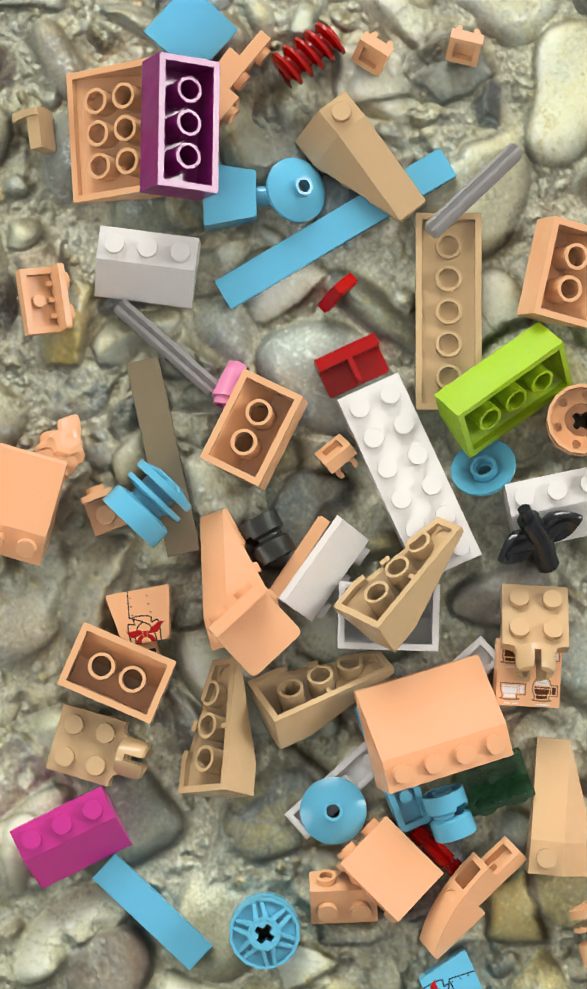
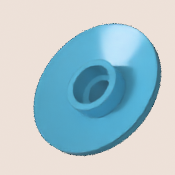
M299 158L283 159L271 168L266 180V192L273 209L284 219L296 223L306 222L316 217L322 210L325 202V186L318 171L310 163ZM299 183L303 187V191L300 190Z
M498 440L472 458H469L461 449L453 459L451 477L456 487L465 494L472 496L491 495L503 489L505 484L512 480L516 471V458L511 448Z
M339 777L323 778L312 784L305 792L300 805V816L304 828L313 838L326 844H341L354 838L362 829L367 815L366 802L361 791L352 782ZM337 805L340 809L339 815L334 818L328 816V806Z

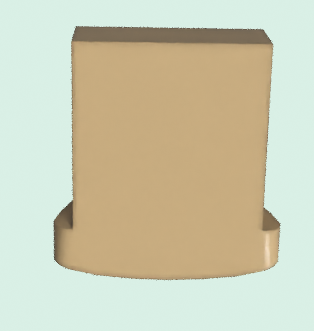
M33 107L12 114L13 124H27L31 150L43 154L57 152L51 111L43 107Z

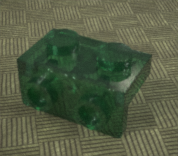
M518 747L512 749L514 754L512 756L457 773L459 782L463 785L468 800L467 805L473 817L490 815L498 808L510 804L518 805L524 803L529 797L536 795Z

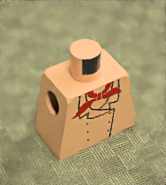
M170 584L106 595V600L119 636L160 654L158 641L171 638Z

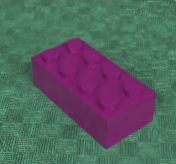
M158 52L142 61L140 193L201 201L218 193L219 61L166 52Z

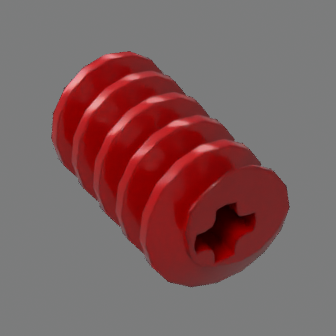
M316 22L314 24L315 33L305 30L303 32L304 41L299 37L293 39L294 49L284 45L282 46L283 56L277 52L271 55L275 69L291 89L290 81L292 79L300 85L303 84L302 72H305L311 78L314 76L312 65L315 64L323 70L325 68L322 60L323 57L334 62L333 50L336 49L343 55L346 53L339 37L328 24L325 26L320 22Z

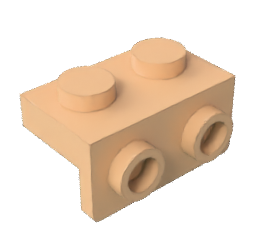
M56 263L51 267L19 269L15 272L25 337L61 334L73 327L75 312L72 304L69 303L68 297L70 279L68 273L64 270L63 263Z
M324 869L309 872L311 924L378 922V904L345 871Z

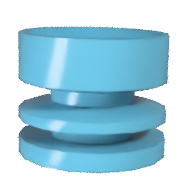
M141 459L136 465L147 476L141 481L130 471L127 475L135 486L132 492L117 484L103 501L142 539L154 548L169 533L160 519L166 515L178 523L181 518L171 508L177 503L188 513L193 507L189 504L183 490L160 468Z
M256 892L245 897L237 905L230 921L229 942L235 955L242 962L256 969H273L286 963L295 953L300 940L299 917L294 906L285 897L273 892ZM266 924L270 925V933L273 936L271 938L265 936L263 940L259 939V931L256 928L258 926L264 928Z

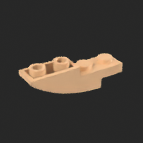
M261 30L240 55L229 47L219 60V129L224 123L230 125L240 112L238 108L240 105L239 96L234 91L240 92L251 79L249 75L256 64L261 67L272 53L270 50L271 38Z
M506 836L494 845L481 859L473 851L449 878L438 894L423 924L419 940L436 960L486 914L479 905L492 895L527 860Z

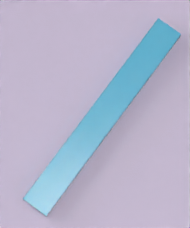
M440 148L404 169L423 197L455 179L457 176ZM359 195L214 282L232 311L391 216Z

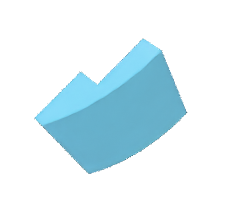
M171 0L143 33L163 52L212 60L238 29L208 0Z

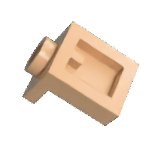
M104 483L85 490L87 496L80 498L96 537L127 526V523L103 501L113 490V487L105 488Z

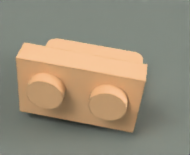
M259 581L253 586L249 582L243 585L233 595L237 601L228 610L222 605L208 618L212 625L207 629L248 674L252 676L258 675L300 635L299 627L266 593L267 590Z

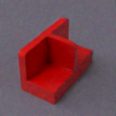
M374 332L314 360V366L330 398H335L388 373L389 368L379 349L380 343Z

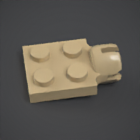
M519 584L501 585V649L514 653L515 672L521 679L530 681V670H534L535 665L536 681L551 678L556 669L555 654L568 652V587Z
M64 704L46 768L109 787L112 785L116 775L130 779L142 778L148 765L131 759L132 756L150 759L151 745L128 734V721Z

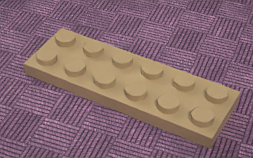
M436 213L415 214L416 411H439L434 394L482 361V213H464L439 238H433L425 230L426 222Z

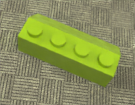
M538 321L434 394L440 417L469 458L478 454L547 405L563 389L573 385L564 342Z

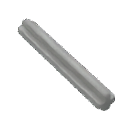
M515 143L508 144L426 222V232L433 238H439L522 159L523 151Z
M123 299L116 305L114 313L203 393L207 396L212 395L218 381L126 299Z

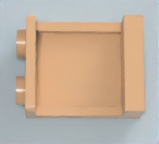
M387 816L379 820L374 817L360 831L364 836L355 845L351 841L339 852L337 856L341 860L337 863L336 867L340 871H345L385 911L383 915L391 923H396L401 920L444 873Z

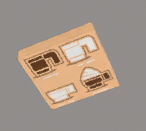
M496 638L493 692L498 704L559 708L562 653L555 654L556 669L551 678L536 681L535 665L534 670H530V681L518 677L515 672L514 653L501 649V638Z

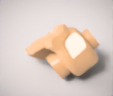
M74 414L58 420V430L42 433L39 436V444L33 450L34 453L68 462L64 480L68 479V475L73 473L77 466L84 462L85 458L79 416Z

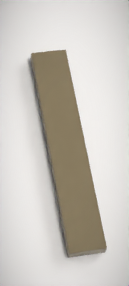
M159 357L126 363L147 463L160 468L183 490L190 504ZM176 503L171 510L181 520L177 523L166 515L160 519L169 532L164 537L168 557L200 550L192 509L186 513Z

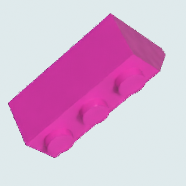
M104 785L86 792L9 831L24 863L42 889L132 845V841Z

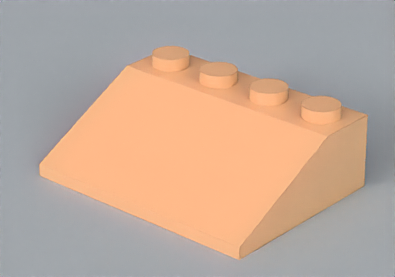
M147 58L66 74L73 203L83 204L164 197L140 193L142 61Z
M0 443V555L40 566L49 549L68 462Z
M478 654L353 691L376 786L388 794L514 755L505 719Z

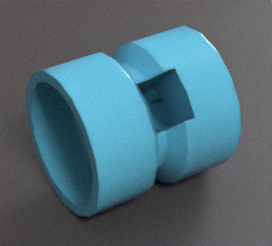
M461 783L442 785L422 795L421 800L426 815L433 817L430 826L437 843L457 841L476 831L477 827L472 812L469 809H465L468 800Z

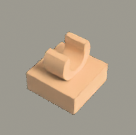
M458 25L456 29L452 28L445 60L477 67L484 35H481L478 29H475L474 33L464 31L461 25Z
M376 31L371 34L365 32L355 49L351 61L379 77L394 50L392 48L393 42L390 40L387 44L377 38L379 33Z
M340 433L314 453L320 463L331 474L335 473L341 479L345 475L340 468L345 463L350 462L355 468L358 466V461L354 458L358 453Z

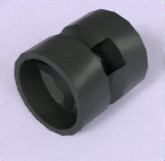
M275 508L252 518L238 527L246 544L253 546L251 554L260 568L275 562L297 549L289 533L281 531L283 522Z

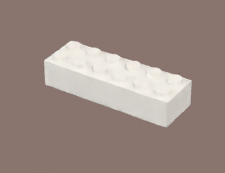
M397 372L338 399L337 406L403 549L406 548L405 544L408 539L437 517L461 526L464 530L444 571L482 555L399 373Z

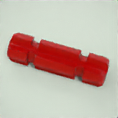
M424 825L415 828L411 832V838L419 846L422 845V849L441 868L445 867V872L451 877L462 862L458 858L455 860L453 858L454 854L443 843H437L435 838L431 836V832Z

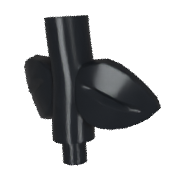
M523 504L518 508L519 516L517 523L520 529L508 535L499 553L498 562L505 565L519 563L529 558L533 553L539 572H553L560 563L554 542L561 541L570 536L581 524L583 517L581 514L569 511H552L541 519L539 513L532 510L529 504Z

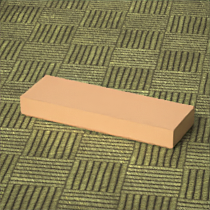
M318 516L271 586L278 601L280 595L331 522L323 516Z

